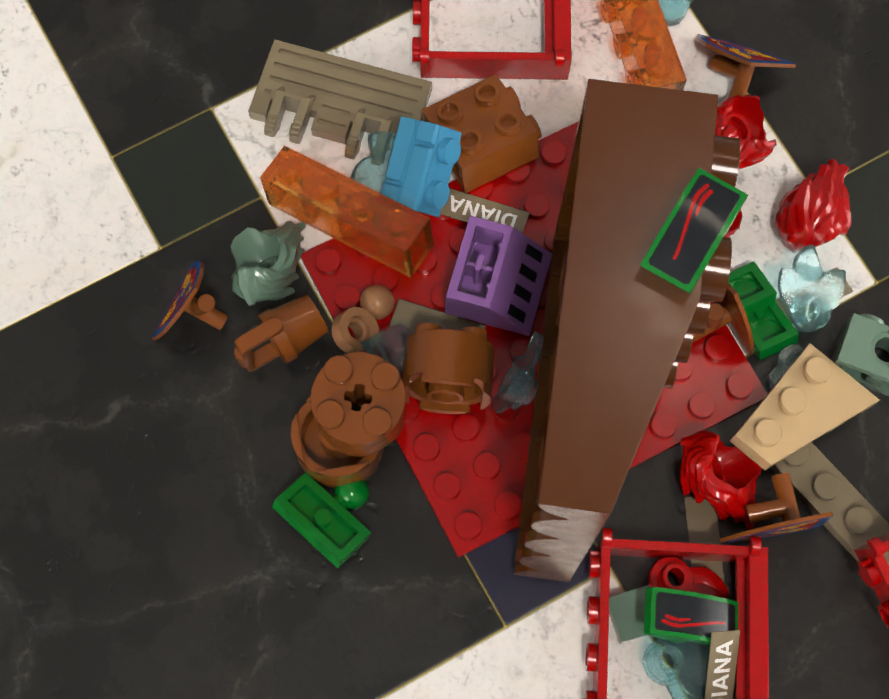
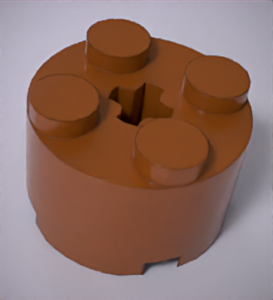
M420 323L416 325L415 333L409 336L405 342L402 369L405 401L409 403V397L411 396L420 400V409L442 414L470 413V405L480 402V410L488 407L491 403L495 349L487 340V331L479 327H465L461 331L442 329L441 326L434 323Z
M353 352L331 357L316 376L311 389V408L316 426L323 438L335 450L350 456H370L393 442L401 433L406 418L405 389L397 368L383 358L370 353ZM357 399H365L366 404L361 406L360 411L352 410V404L356 403Z
M310 396L298 413H296L291 425L292 445L304 472L309 474L318 484L333 488L365 480L373 475L382 459L384 448L370 456L361 457L346 455L335 450L323 438L316 426ZM357 399L356 403L352 404V410L360 411L361 406L366 404V400Z

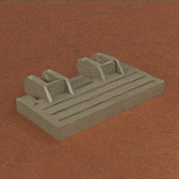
M274 39L248 112L251 119L265 122L264 134L270 137L277 135L285 110L296 113L289 130V141L295 144H300L309 119L312 117L314 118L311 127L312 135L345 144L344 156L353 160L360 151L364 133L377 135L369 157L371 165L380 166L389 140L395 141L401 116L422 121V109L427 107L432 92V82Z

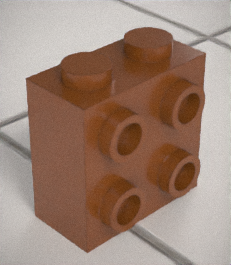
M496 74L422 109L423 121L438 124L462 133L460 139L461 154L458 161L453 165L451 173L465 194L539 157L538 139L542 137L537 121L532 115L526 116L514 89L511 86L506 88Z

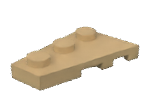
M810 343L795 359L732 437L730 442L761 468L767 470L825 433L832 431L857 414L869 409L880 399Z

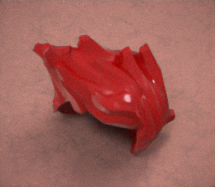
M756 95L731 96L717 105L715 135L740 139L739 169L762 162L772 153L777 145L776 139L768 141L763 126L764 112L760 107V98Z
M835 159L828 160L827 164H820L816 173L809 174L806 179L802 180L801 184H797L779 202V210L775 218V229L778 232V236L783 240L784 245L793 253L813 249L835 239L839 234L841 236L848 234L852 221L849 193L846 185H843L844 178L849 171V167L845 164L838 165Z
M701 430L693 435L682 437L680 444L683 446L680 482L683 496L688 495L692 491L695 495L696 503H702L706 499L713 506L719 519L726 521L731 516L734 519V523L742 520L747 530L753 529L754 522H748L745 505L755 503L756 483L758 476L761 475L762 468L737 447L725 446L717 433Z

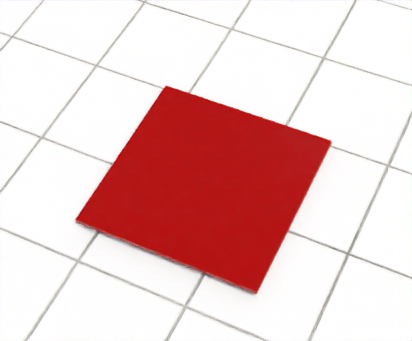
M579 121L538 140V158L467 193L529 212L523 234L550 253H552L554 233ZM456 180L448 183L449 188L464 192ZM398 207L304 252L301 255V260L333 321L337 315L347 309L360 307L361 294L369 286L383 285L392 292L395 300L394 308L387 317L376 320L379 327L378 339L371 348L363 352L379 356L395 366L402 379L405 342L413 334L389 327L398 300H405L445 313L446 294L468 223L441 214L440 217ZM551 261L530 336L482 324L486 326L487 340L495 349L491 403L488 407L480 410V402L470 405V413L442 414L420 409V400L411 396L409 397V403L406 402L405 423L396 441L458 558L518 528L520 524ZM727 325L693 342L688 362H678L673 388H663L630 469L680 444L682 437L693 435L701 430H707L761 402L766 397V390ZM348 327L350 335L354 338L353 330Z

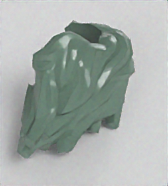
M286 221L283 226L269 230H257L247 227L234 237L230 245L231 253L235 259V271L231 276L232 291L246 300L248 306L255 305V302L279 300L295 293L293 287L289 286L294 280L299 279V275L295 272L297 263L304 253V249L300 248V242L304 240L300 233L306 228L304 222L295 224L292 221Z

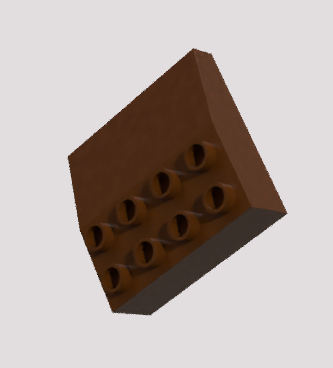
M588 79L554 233L513 575L565 582L571 580L613 510L663 388H673L678 362H688L693 335L704 334L711 301L722 302L724 299L732 258V241L730 237L723 238L691 294L640 266L698 167L733 187L736 186L740 161V139L715 135L718 105L717 94Z

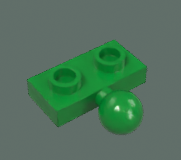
M305 472L274 500L272 506L279 515L337 569L368 540L371 534L348 511L359 509L367 502L370 491L365 480L336 486L334 488V497H332Z

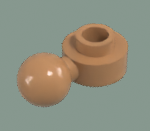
M383 285L369 286L361 294L360 307L349 308L335 317L332 323V336L336 345L346 353L363 352L376 343L379 336V327L376 320L387 317L392 312L395 304L394 296L387 287ZM348 327L353 330L354 338L350 335Z

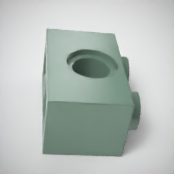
M853 313L842 326L831 360L862 386L889 396V362L880 360L875 353V348L877 347L889 353V326L885 325L884 321L877 316Z

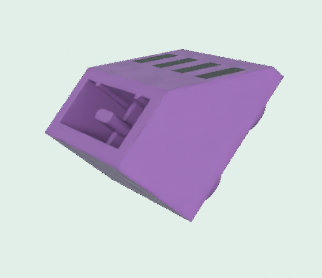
M470 216L446 294L445 313L530 336L552 253L512 226Z

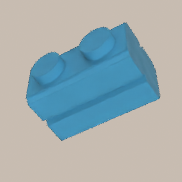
M401 116L379 201L440 217L441 209L449 199L450 190L448 183L452 168L461 154L460 139L462 133L438 124Z

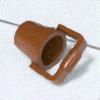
M305 294L271 310L268 308L259 313L257 317L260 325L235 340L234 355L238 364L243 368H247L249 372L257 370L279 356L285 364H288L298 358V354L328 333L329 330L316 305ZM270 340L268 344L252 352V349Z

